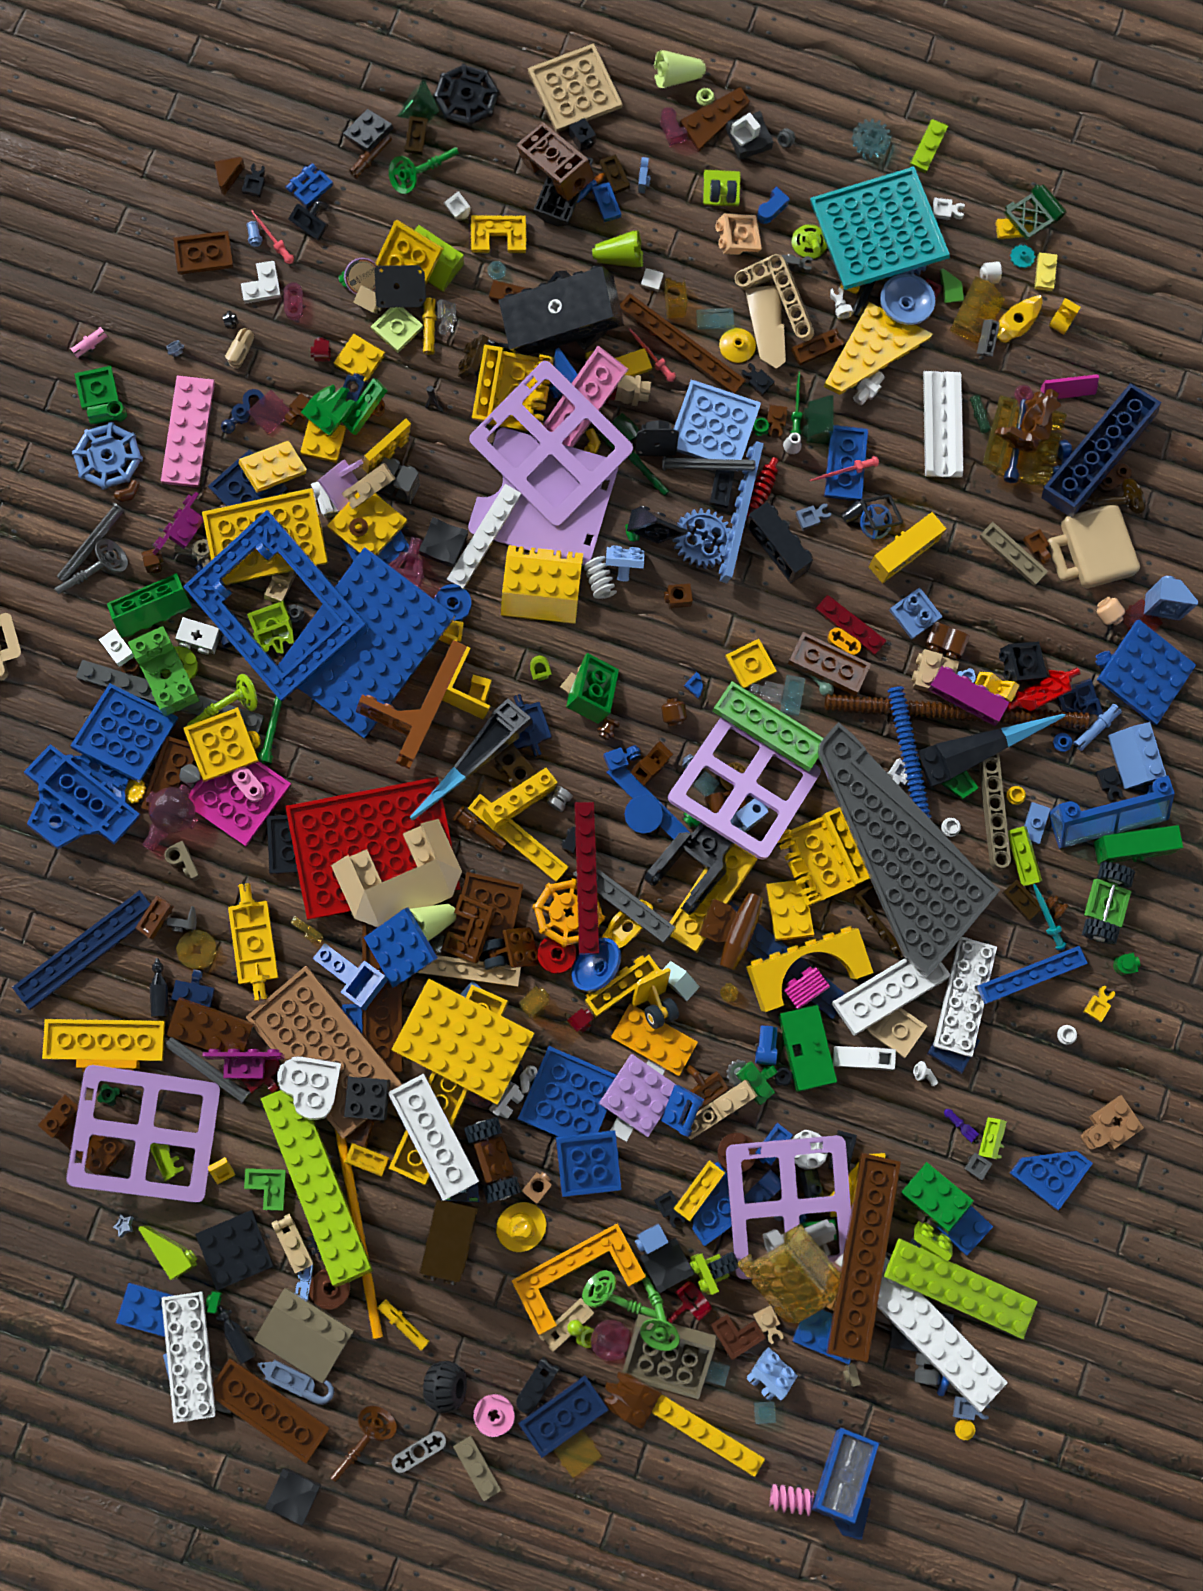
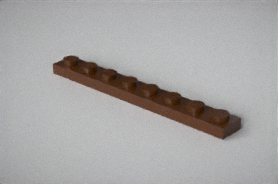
M631 293L621 302L622 313L726 391L736 394L745 383L743 377Z

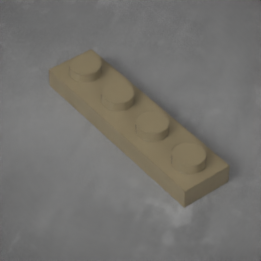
M994 522L980 534L979 537L1032 585L1035 586L1047 574L1048 570Z

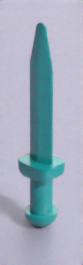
M1034 884L1036 898L1049 926L1046 932L1048 935H1052L1056 944L1055 948L1062 951L1066 948V942H1063L1060 936L1061 926H1055L1045 900Z

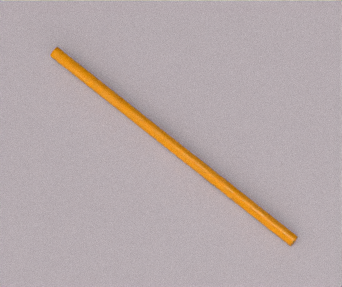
M335 1130L349 1210L368 1256L352 1165L344 1162L349 1151L348 1143L346 1142L347 1138L343 1139ZM368 1273L362 1276L372 1335L373 1339L383 1337L372 1274Z

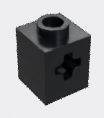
M585 118L569 126V136L580 152L593 147L596 141V134Z

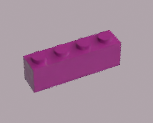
M940 667L928 689L930 692L994 726L1000 721L1009 704L1002 695L989 692L987 687L972 683L970 678L959 676L949 667Z

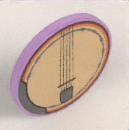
M357 258L351 261L344 273V280L348 289L355 294L358 293L361 286L375 291L374 269L377 266L376 263L367 258Z

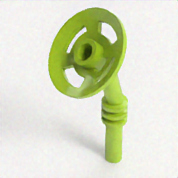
M803 225L792 236V247L802 258L811 257L815 259L826 251L827 244L821 228L818 226ZM805 229H814V230H816V231H815V232H813V231H807V232H805ZM798 235H800V238H799L800 246H798V244H797V236H798ZM821 235H822V237H823V246H822V247L820 246V244H821V237H820V236H821ZM805 248L813 249L814 253H807L804 250Z
M245 674L238 675L234 693L215 704L212 703L210 706H207L204 712L188 722L187 725L189 726L215 716L219 713L220 709L236 700L240 701L248 711H254L257 708V694L250 678Z

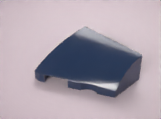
M1091 679L1072 684L1071 691L1057 697L1062 711L1082 712L1083 714L1089 713L1096 714L1097 716L1103 715L1100 701L1096 697Z

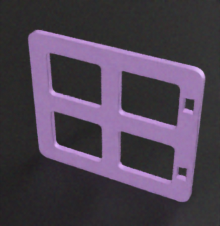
M548 361L541 362L471 433L469 438L471 444L555 526L561 525L633 451L631 442ZM535 377L538 382L529 389L526 384ZM544 380H549L575 406V410L553 432H549L523 406V401ZM511 415L540 442L539 447L518 468H514L488 442V437ZM494 419L497 424L489 431L485 426ZM585 419H588L615 446L611 454L592 472L588 471L562 444ZM549 455H553L580 482L579 486L558 507H553L527 481L528 476Z
M721 717L669 793L668 800L672 805L758 859L765 860L769 857L819 777L821 770L814 764L810 772L806 771ZM729 729L736 731L760 747L744 773H739L713 756V752ZM772 756H776L803 774V777L787 801L782 800L756 782ZM703 768L709 769L734 786V789L718 813H713L686 795ZM748 795L778 813V817L762 841L756 840L730 822Z
M97 1065L88 1066L83 1075L66 1178L67 1183L77 1188L195 1203L202 1201L205 1196L220 1094L219 1086L213 1082ZM100 1081L143 1088L142 1105L137 1125L98 1120L93 1117L97 1088ZM87 1088L94 1089L92 1101L85 1100ZM160 1090L194 1094L203 1097L197 1133L156 1128L154 1126L157 1098ZM91 1135L127 1139L135 1142L130 1178L124 1179L85 1173L84 1168ZM152 1143L186 1147L195 1150L191 1182L188 1187L146 1181L148 1156ZM76 1151L83 1152L82 1163H75Z
M837 1135L728 1146L726 1149L733 1247L734 1254L740 1265L738 1269H735L736 1275L741 1279L841 1271L834 1262L844 1253L851 1213L846 1142L843 1137ZM823 1142V1149L811 1150L810 1143ZM761 1148V1154L749 1155L748 1149ZM832 1153L835 1194L828 1197L799 1199L796 1187L795 1156ZM778 1157L782 1199L771 1202L745 1203L741 1170L742 1160ZM830 1211L837 1213L839 1254L829 1255L811 1262L809 1257L805 1258L801 1253L792 1263V1269L782 1273L777 1272L771 1261H749L746 1231L747 1219L782 1216L784 1218L785 1235H789L800 1230L799 1216L801 1214Z

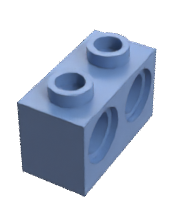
M659 1224L636 1235L637 1240L635 1241L639 1251H644L645 1254L669 1243Z

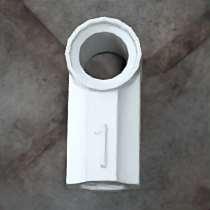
M319 482L311 483L323 518H331L338 514V509Z

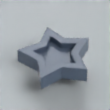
M120 1215L118 1223L113 1226V1228L118 1230L120 1238H123L127 1232H133L131 1225L134 1217L125 1218L123 1215Z

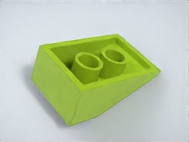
M150 1226L138 1228L170 1280L178 1279L197 1266L195 1262L197 1257L192 1250H188L183 1245Z

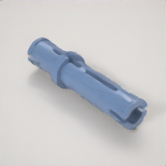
M1112 704L1103 715H1099L1097 717L1098 720L1073 742L1075 746L1078 745L1076 748L1083 751L1103 729L1108 728L1111 722L1122 713L1121 709L1117 710L1118 706Z

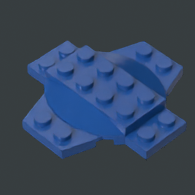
M50 744L24 771V775L38 785L40 797L31 813L27 826L57 850L83 835L93 834L102 835L115 845L140 817V814L126 803L125 789L130 778L85 755H64Z

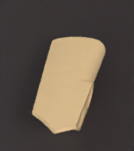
M776 286L746 289L745 293L760 360L778 369L785 363L784 324H782L780 294Z

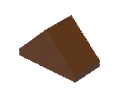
M241 157L214 162L221 194L225 195L244 170L245 165Z

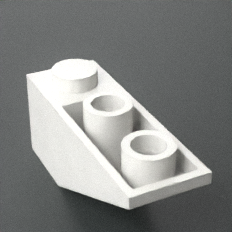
M834 1046L833 1066L892 1071L895 1069L896 1049Z

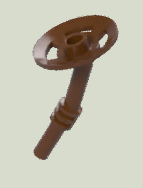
M367 1406L361 1410L358 1416V1423L365 1435L355 1448H351V1452L349 1451L348 1455L344 1456V1461L330 1476L334 1482H337L351 1464L354 1465V1460H358L357 1457L361 1456L360 1453L371 1439L387 1441L395 1435L397 1425L395 1419L388 1411L378 1406ZM369 1413H370V1416H368V1417L365 1419V1421H364V1420H363V1417H364L366 1414H369ZM377 1416H382L388 1422V1424H384V1422L380 1418H377ZM387 1431H390L387 1436L382 1437Z

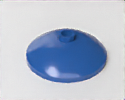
M599 938L598 955H579L578 953L572 967V980L575 986L584 992H594L609 984L620 966L621 951L619 946L609 938Z

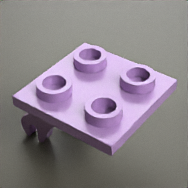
M344 459L318 480L339 512L349 502L341 493L358 482L352 470L364 463L361 459L351 465H348Z

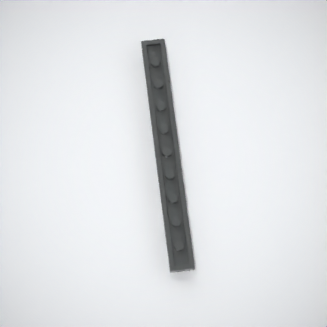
M82 660L76 675L77 679L107 688L109 683L143 700L156 703L146 679ZM197 695L200 701L179 711L198 716L204 712L207 706L218 701ZM227 705L224 708L220 709L219 713L216 715L235 709L237 707ZM239 708L247 731H255L259 734L265 718L264 715Z

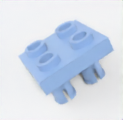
M769 1347L762 1353L751 1373L747 1375L749 1382L754 1379L751 1383L752 1385L756 1386L761 1381L766 1386L762 1389V1394L765 1397L769 1393L766 1397L767 1400H771L775 1395L782 1400L797 1378L793 1369L787 1366Z

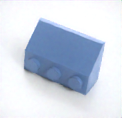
M1164 576L1146 593L1144 615L1181 620L1198 605V600L1181 580L1175 579L1173 576Z
M1150 722L1132 726L1108 735L1124 790L1153 783L1156 779L1166 776Z

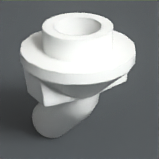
M920 1061L915 1065L913 1074L916 1080L921 1081L926 1077L931 1086L938 1084L936 1077L931 1069L927 1068L925 1062Z

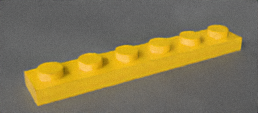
M479 794L468 807V810L490 827L483 818L482 813L484 808L491 804V802ZM510 819L493 830L553 881L557 882L569 868L513 820Z
M662 1394L652 1410V1413L754 1477L765 1460L759 1454Z

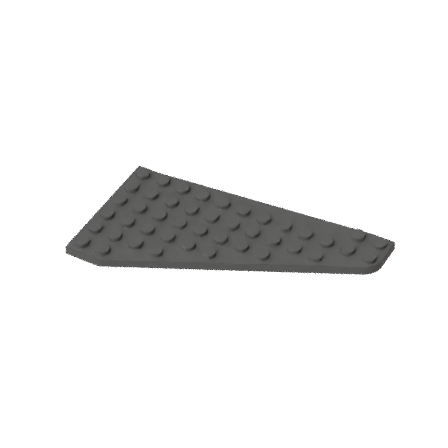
M838 722L818 746L819 759L900 950L909 962L928 977L998 894L1000 889L970 863L873 759L858 739Z

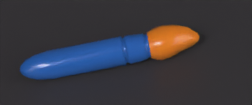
M604 173L596 175L595 179L582 189L577 203L592 190V187H595L603 180Z

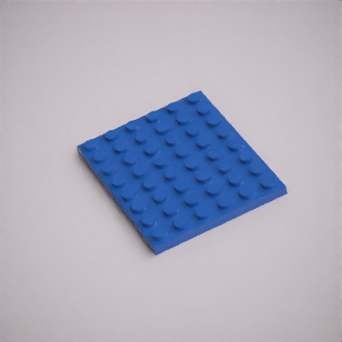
M364 547L335 588L367 625L298 688L360 736L367 738L378 722L356 712L362 694L373 696L382 704L387 703L391 705L456 615ZM323 604L278 664L283 673L339 623Z

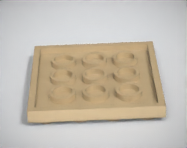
M594 43L528 68L531 80L556 133L568 129L570 125L582 118L589 121L622 108V102Z

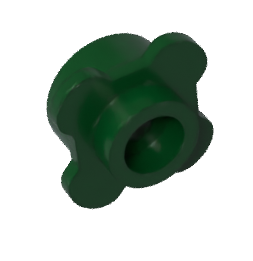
M103 1084L97 1101L99 1103H107L111 1107L115 1106L120 1089Z

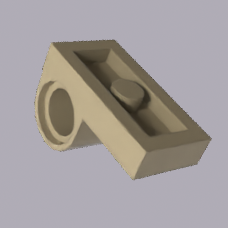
M183 841L167 848L164 856L170 865L180 867L185 864L183 871L187 878L191 877L193 881L201 878ZM175 852H179V859L176 861H172L171 855Z

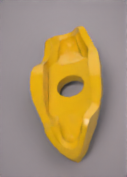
M1042 296L1026 299L1012 306L1004 313L999 320L997 339L1006 343L1015 337L1025 334L1033 325L1041 310ZM1014 315H1022L1023 322H1015Z
M640 900L653 910L652 904H650L647 901ZM619 911L610 921L602 938L613 940L621 948L630 942L642 930V927ZM632 923L633 929L630 932L623 931L624 924Z

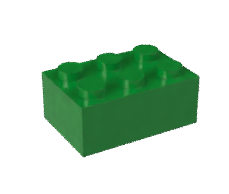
M927 1162L901 1192V1196L946 1234L952 1231L974 1202V1200Z

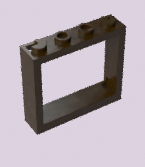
M871 883L853 897L855 900L854 904L858 910H863L867 915L865 918L868 923L878 929L879 937L884 942L887 941L889 943L891 952L901 959L904 956L898 942L863 899L866 894L874 889Z

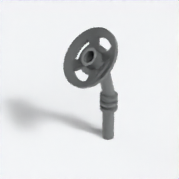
M109 539L99 540L95 545V552L99 561L86 570H81L80 573L77 572V575L74 574L73 578L54 588L59 595L72 586L79 585L80 582L83 583L84 579L88 580L89 576L104 566L113 572H123L128 566L125 552L118 544ZM102 545L107 546V547H104V548H102V549L99 548V547L102 546ZM115 552L120 557V560H117V555L115 554Z

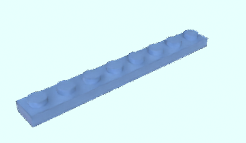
M757 441L747 451L746 457L748 460H755L756 467L754 471L742 472L745 474L744 480L742 479L739 485L741 492L735 501L737 509L731 518L733 526L727 535L729 543L723 552L725 560L719 569V574H721L720 582L727 583L733 576L761 457L763 443Z

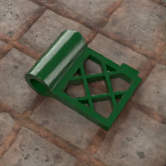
M1039 184L1030 191L1032 194L1016 204L1013 201L1004 208L1006 210L1004 212L1006 217L1026 240L1052 223H1057L1067 213L1065 208L1044 184L1041 186ZM1028 201L1032 203L1034 210L1025 208ZM1012 212H1021V218L1015 217ZM1025 213L1033 214V221L1025 219ZM1037 216L1044 217L1046 222H1037ZM1024 224L1032 225L1033 231L1029 233L1024 228Z

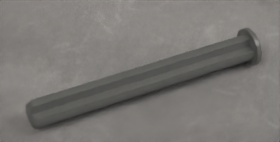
M663 456L662 467L663 471H666V469L754 471L756 463L755 460L667 458V456Z
M115 503L112 504L111 510L57 575L59 580L62 582L69 580L95 548L96 543L104 537L121 514L126 513L120 506Z
M171 1037L167 1041L165 1046L241 1101V1105L251 1095L250 1091L247 1092L231 1079H224L223 1073L175 1038Z

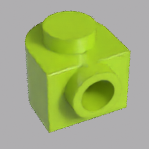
M536 656L531 660L530 670L533 680H545L549 678L548 675H552L547 658Z

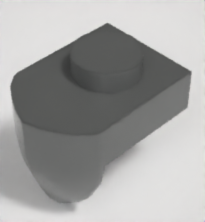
M192 764L184 766L179 775V779L191 789L201 778L199 769Z
M194 906L191 907L188 920L168 917L167 926L172 928L171 931L183 933V930L195 931L197 924Z

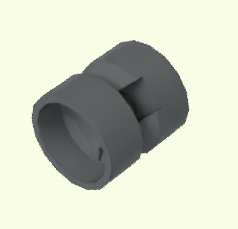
M916 1352L915 1364L918 1366V1369L915 1370L914 1382L940 1385L941 1373L934 1365L933 1369H925L924 1363H932L921 1352Z

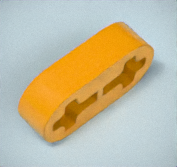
M834 628L828 634L827 640L832 646L854 656L860 652V642L844 630ZM838 633L840 635L839 639L834 641L833 635H836ZM855 644L856 650L849 651L848 645Z

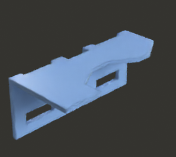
M314 1265L305 1269L303 1274L301 1272L298 1273V1278H301L300 1280L302 1281L297 1283L296 1293L298 1294V1289L301 1287L300 1295L307 1300L309 1299V1286L312 1280Z

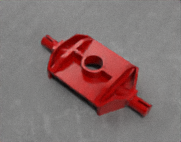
M1076 667L1069 672L1048 670L1049 678L1042 679L1039 683L1025 688L1022 692L1017 690L1016 698L1009 702L1007 710L1010 711L1019 706L1020 708L1023 707L1032 711L1071 691L1072 678L1081 674L1079 668Z

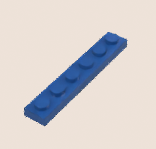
M1077 946L977 986V989L984 1004H987L1087 964V961L1080 946Z

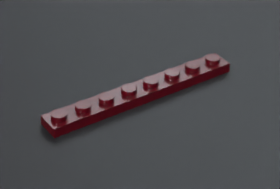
M575 802L579 955H598L594 802Z

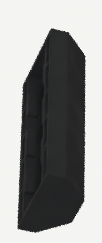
M586 157L589 160L590 166H592L593 159ZM547 176L535 205L534 214L544 222L555 226L568 225L581 191L567 201L556 191L551 177Z

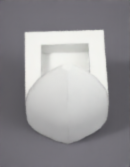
M459 191L444 202L456 220H464L469 216L471 207Z

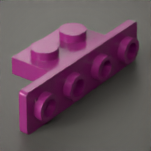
M197 492L185 498L182 503L185 506L182 510L179 508L173 516L174 522L172 524L169 522L164 528L163 532L165 535L163 538L159 536L153 544L156 547L152 552L156 555L168 538L183 549L188 545L204 521L200 514L190 508L199 495Z
M209 1049L208 1052H203L202 1055L207 1060H224V1079H264L265 1060L285 1059V1055L278 1049H268L267 1052H260L259 1049H248V1052H240L239 1049H228V1052H221L219 1049Z

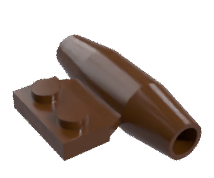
M748 893L737 912L732 906L712 899L698 935L714 942H725L720 962L721 966L734 971L747 951L758 923L763 901L762 897Z

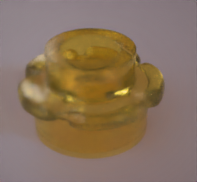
M727 983L721 988L720 995L724 1001L734 1002L738 998V989L731 983Z

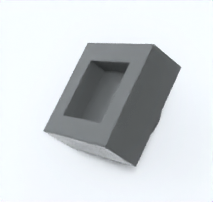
M974 1153L964 1170L981 1181L992 1163Z

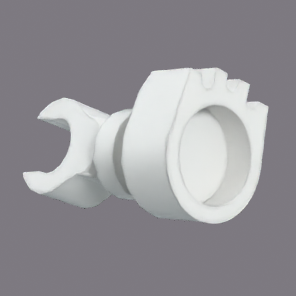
M839 287V295L834 294L833 289H831L830 297L835 301L837 318L845 319L851 317L853 309L851 305H846L845 300H843V289Z

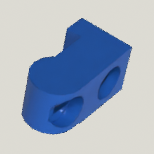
M776 187L771 192L770 200L759 206L757 220L762 224L770 223L788 206L790 198Z

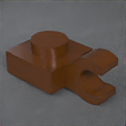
M302 393L289 405L291 411L284 416L285 422L290 426L299 417L303 420L306 418L301 411L309 402V399Z
M1041 529L1023 538L1031 554L1038 553L1039 560L1043 565L1050 561L1049 559L1052 557L1046 549L1050 544Z

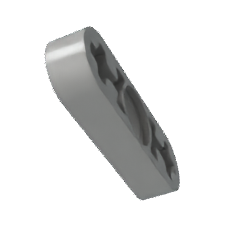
M434 1431L399 1452L392 1460L393 1469L396 1472L403 1473L440 1451L446 1444L445 1435L440 1431ZM436 1435L437 1438L441 1437V1445L437 1446V1444H434L430 1447V1449L433 1451L429 1453L428 1447L424 1443V1441L427 1440V1443L429 1444L434 1440L433 1436ZM416 1446H422L425 1449L423 1457L417 1458L414 1456L413 1449ZM409 1451L411 1458L415 1462L411 1463V1460L405 1462V1468H402V1466L397 1467V1458L405 1459L408 1457L406 1452Z

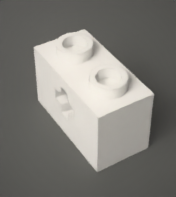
M183 617L175 639L181 647L188 649L192 647L198 649L199 653L208 655L209 653L215 654L222 633L217 627ZM199 635H201L202 638H198L197 640H195L194 637H199Z

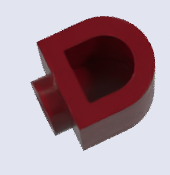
M316 338L314 340V346H311L310 354L315 362H330L331 345L329 340L324 338Z
M581 1008L567 1022L576 1032L581 1031L583 1033L591 1026L589 1022L595 1017L588 1009L584 1011Z

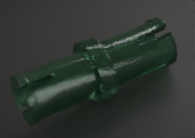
M981 395L972 396L969 401L974 411L973 417L978 422L980 433L989 432L992 430V427L990 426L987 417L988 411L984 408Z

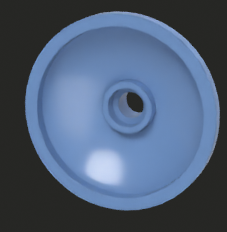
M901 274L892 277L885 283L881 291L880 301L884 312L892 320L905 325H914L925 321L931 315L935 306V295L931 286L922 278L911 274Z

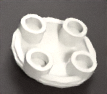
M803 1130L792 1139L821 1136L813 1131ZM823 1142L810 1143L811 1150L823 1149ZM828 1152L796 1155L794 1161L798 1167L803 1169H816L826 1161Z

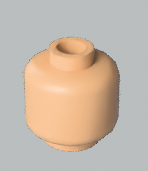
M1107 597L1097 605V615L1104 624L1117 625L1124 619L1122 616L1125 613V609L1116 598Z

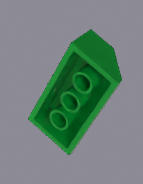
M177 573L107 603L112 621L121 638L132 636L141 629H148L155 623L166 621L171 616L185 613L188 609L192 608Z

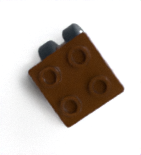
M530 927L503 930L506 948H504L503 940L500 938L485 941L482 953H488L489 959L484 960L486 970L508 965L507 957L500 956L507 953L511 968L539 965L534 936Z

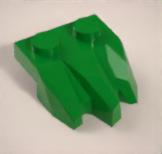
M333 384L315 394L301 413L328 436H332L342 421L345 422L349 417L356 401H346L349 389L341 387L335 392V385Z

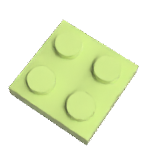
M390 307L371 326V330L397 353L423 329V325L403 307Z

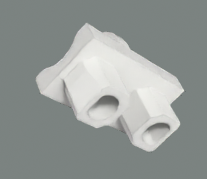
M510 1081L499 1104L493 1103L488 1110L497 1116L500 1115L507 1119L513 1111L507 1106L510 1099L518 1104L524 1097L519 1090V1086Z

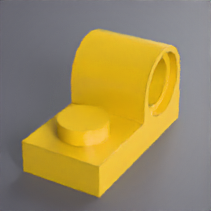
M1065 298L1050 322L1049 327L1064 335L1081 307Z

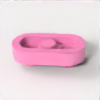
M245 767L236 769L232 775L233 781L247 799L252 802L262 800L265 790L251 771ZM240 774H245L244 779H239ZM253 788H257L256 794H251Z

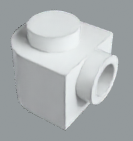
M1000 262L984 263L980 268V276L984 280L985 285L1000 282L1002 276Z

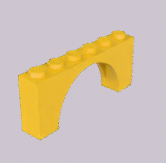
M848 926L840 929L841 933L834 935V932L823 935L822 940L816 941V939L806 941L805 946L798 947V945L789 947L786 953L780 954V952L770 954L769 959L762 960V958L751 961L752 965L747 966V970L761 1011L767 1012L784 1006L782 1000L784 976L794 961L808 953L824 952L835 957L845 967L851 979H858L872 974L873 970L859 929Z

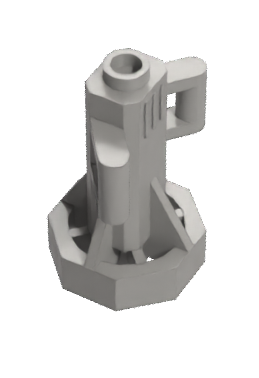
M826 1219L789 1235H783L778 1230H772L763 1234V1238L772 1264L777 1272L782 1273L792 1269V1263L799 1254L807 1251L811 1262L830 1255L826 1243L834 1240L836 1229L832 1222L829 1223ZM821 1245L822 1250L813 1253L812 1249Z

